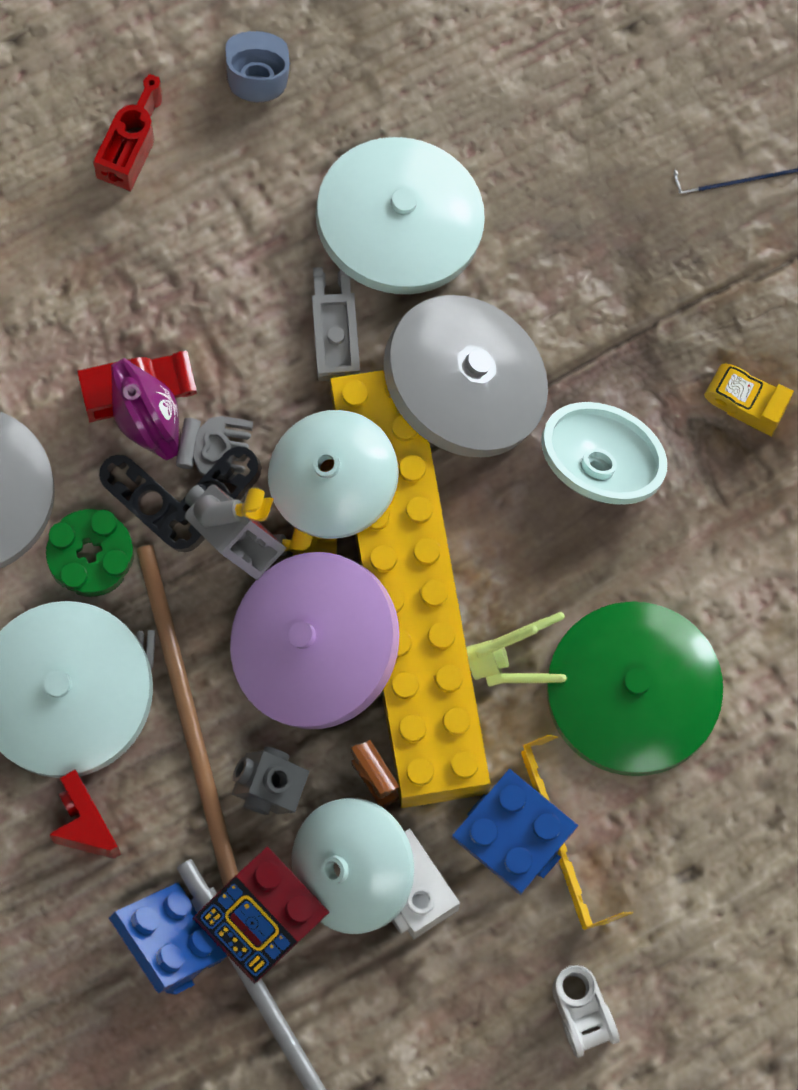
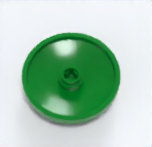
M634 601L610 604L592 611L581 618L567 631L559 642L548 672L549 674H564L567 678L563 683H547L549 711L563 740L576 754L588 763L602 770L625 776L658 774L668 771L688 760L703 746L710 736L718 720L723 701L721 667L711 644L704 634L679 613L647 602Z

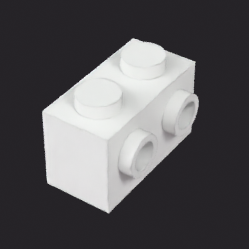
M409 828L405 831V834L409 840L414 859L413 885L405 906L392 922L401 934L408 930L412 938L416 939L457 912L460 902Z

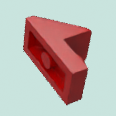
M76 769L60 777L65 790L58 795L69 816L73 817L79 814L80 817L51 832L49 835L52 841L62 846L112 859L120 856L121 852Z

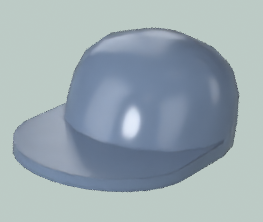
M259 31L242 32L229 38L226 42L225 54L226 77L231 92L243 100L256 103L271 101L283 94L288 82L290 67L289 51L286 42L278 36Z

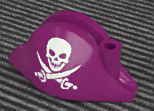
M125 358L112 364V409L118 428L131 441L166 461L177 456L179 450V411L177 401L171 390L164 383Z

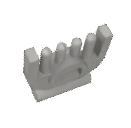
M219 416L209 418L200 427V420L185 418L176 466L183 469H192L195 462L200 475L204 476L229 449L238 446L249 449L248 444L229 441L227 438L228 436L248 440L251 438L249 432L226 429V427L252 431L253 421ZM231 464L235 469L234 472L243 473L245 471L244 466ZM220 474L216 480L230 483L236 474H232L228 480Z

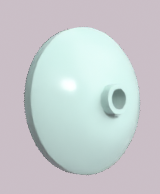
M594 402L569 404L552 414L542 433V451L552 471L566 486L588 499L614 505L638 503L655 494L666 476L667 458L659 439L639 419L616 407Z
M328 410L314 413L295 423L277 443L268 468L270 494L281 515L301 532L325 539L348 537L374 524L389 507L398 484L399 469L397 456L386 434L370 419L344 410ZM333 460L334 467L330 471L323 472L320 470L321 464L324 461Z
M360 798L333 800L314 810L303 822L296 835L292 850V873L330 912L321 921L322 924L338 932L362 934L387 925L401 912L409 898L413 885L414 859L404 830L397 820L384 808ZM334 863H337L340 867L339 877L335 874Z

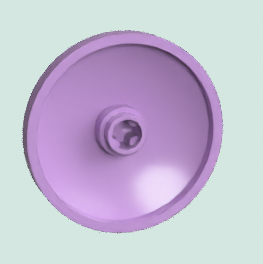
M326 552L298 554L284 559L265 571L252 584L243 597L236 612L231 632L230 652L233 670L237 682L248 700L258 710L273 720L302 729L333 727L363 712L386 686L398 655L399 623L396 609L388 591L368 569L337 554Z

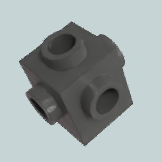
M264 747L263 751L246 753L245 757L239 760L233 773L235 785L232 795L245 800L244 807L259 814L269 815L270 811L276 814L295 813L310 771L288 762L290 756L287 753L275 748Z

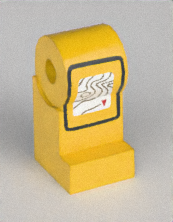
M725 363L721 364L717 369L704 395L712 405L727 412V415L772 437L789 405L794 390L781 384L775 387L751 376L737 366Z

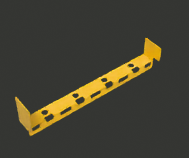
M546 735L523 745L524 750L521 751L533 788L548 801L550 800L543 779H540L537 771L539 768L531 747L543 745L558 738V736ZM565 843L560 847L557 853L561 857L559 864L583 930L605 925L633 914V912H622L593 924L587 905L583 902L581 896L583 893L575 875L572 862H569L566 854L568 851Z

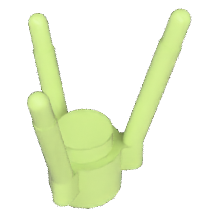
M558 612L494 640L467 646L470 670L474 679L486 677L489 687L502 683L565 682L567 678L564 674L502 673L503 668L509 667L505 650L506 646L524 640L536 634L539 630L563 620L565 617L564 613Z

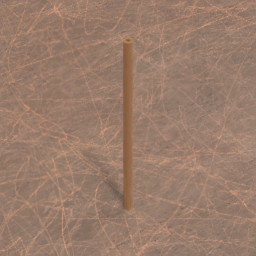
M145 545L139 547L136 551L224 887L238 874L154 547L153 545Z

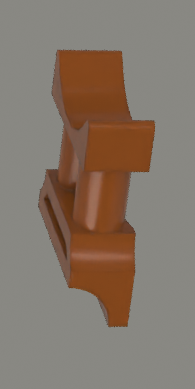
M371 740L352 746L351 753L354 760L351 761V765L367 786L376 804L385 808L399 800L396 790L400 786Z

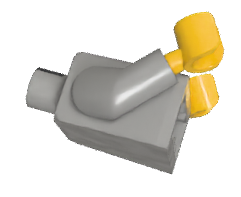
M204 484L194 486L189 490L185 498L186 504L190 507L185 514V518L221 555L256 580L267 571L279 556H285L287 551L296 554L315 551L318 537L303 533L294 527L292 539L289 540L286 539L284 534L272 535L260 523L267 519L274 500L273 498H265L263 490L250 488L245 502L242 503L238 499L234 500L216 485H211L208 488Z

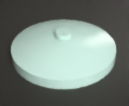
M388 137L362 143L344 153L335 161L325 175L316 203L318 234L324 249L332 261L355 281L386 293L417 294L434 290L449 283L461 274L472 261L484 229L485 215L482 197L469 172L460 162L444 150L429 143L410 138Z
M61 601L34 607L20 614L0 631V752L4 756L32 773L60 778L75 769L79 776L96 772L113 763L131 747L141 733L150 712L153 679L151 667L141 643L124 623L99 607L81 602Z

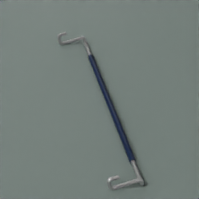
M798 168L702 186L686 191H681L676 169L674 170V177L679 193L684 194L797 173Z

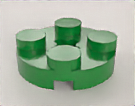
M84 509L73 512L62 518L60 522L54 524L48 534L46 560L50 572L58 584L63 588L66 587L68 590L76 592L77 595L97 597L110 593L124 581V576L132 566L134 548L130 534L124 524L116 519L110 511ZM87 543H92L93 546H100L102 548V551L96 554L97 561L93 563H88L86 557L78 558V552L82 551L83 545Z

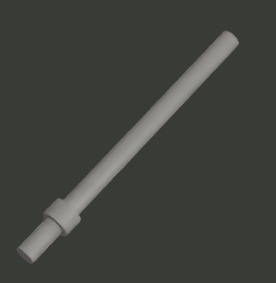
M190 859L180 864L177 870L193 896L191 903L198 913L217 892L214 887L209 888L195 863ZM229 958L304 1089L326 1090L262 978L254 984Z

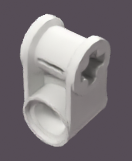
M578 965L569 966L562 970L553 983L552 991L562 1017L567 1039L576 1058L584 1056L585 1050L610 1041L612 1044L620 1042L615 1022L609 1008L604 1003L592 972ZM575 976L583 980L586 986V993L582 999L574 1000L565 995L562 987L565 978ZM595 1027H600L599 1030H596L594 1032L588 1033L586 1035L582 1034V1032L590 1030Z

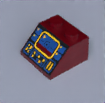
M267 846L236 874L193 919L242 972L256 984L330 912Z

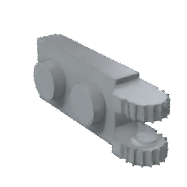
M322 267L313 268L315 296H312L318 381H331L330 378L361 374L354 293H351L350 277L339 268L338 285L341 287V294L325 295V273Z

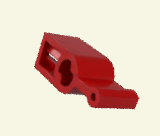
M152 74L144 78V90L137 104L126 105L116 113L93 160L97 179L130 192L154 143L151 115L154 109L162 103L160 77ZM131 128H141L137 133L127 132Z
M180 351L155 359L146 357L127 359L164 383L171 390L175 398L190 397L197 394L187 351ZM115 362L77 371L89 423L114 417L112 409L111 365Z

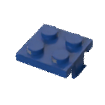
M509 768L487 795L483 794L467 813L468 817L454 832L452 839L521 896L537 875L544 878L560 860L561 857L557 854L558 850L575 832L578 824Z
M178 882L115 911L109 917V920L158 994L165 991L166 993L176 995L194 986L195 984L192 980L202 970L221 963L227 957L226 953L193 919L197 912Z

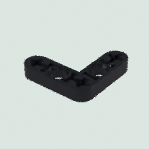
M238 446L231 448L222 455L196 485L204 484L207 488L211 485H216L234 500H241L261 476L262 467L260 460L253 451L246 447ZM117 454L110 456L103 462L99 472L102 485L167 545L178 552L186 553L193 551L205 540L192 525L188 529L192 534L188 541L183 538H179L176 542L173 540L177 535L173 529L178 522L184 526L189 523L185 518V514L190 508L185 502L186 496L179 503L140 466L125 455ZM236 458L242 462L249 458L247 467L251 471L246 476L239 473L230 481L236 487L235 491L231 494L229 489L222 482L216 480V478L222 474L228 480L235 471L231 465ZM116 466L122 470L129 466L126 475L139 486L134 492L119 481L114 485L111 484L115 479L111 472ZM144 478L146 482L140 485L141 480ZM150 492L159 493L163 500L162 508L154 515H145L140 508L142 497ZM132 494L130 500L128 501L126 499V496Z

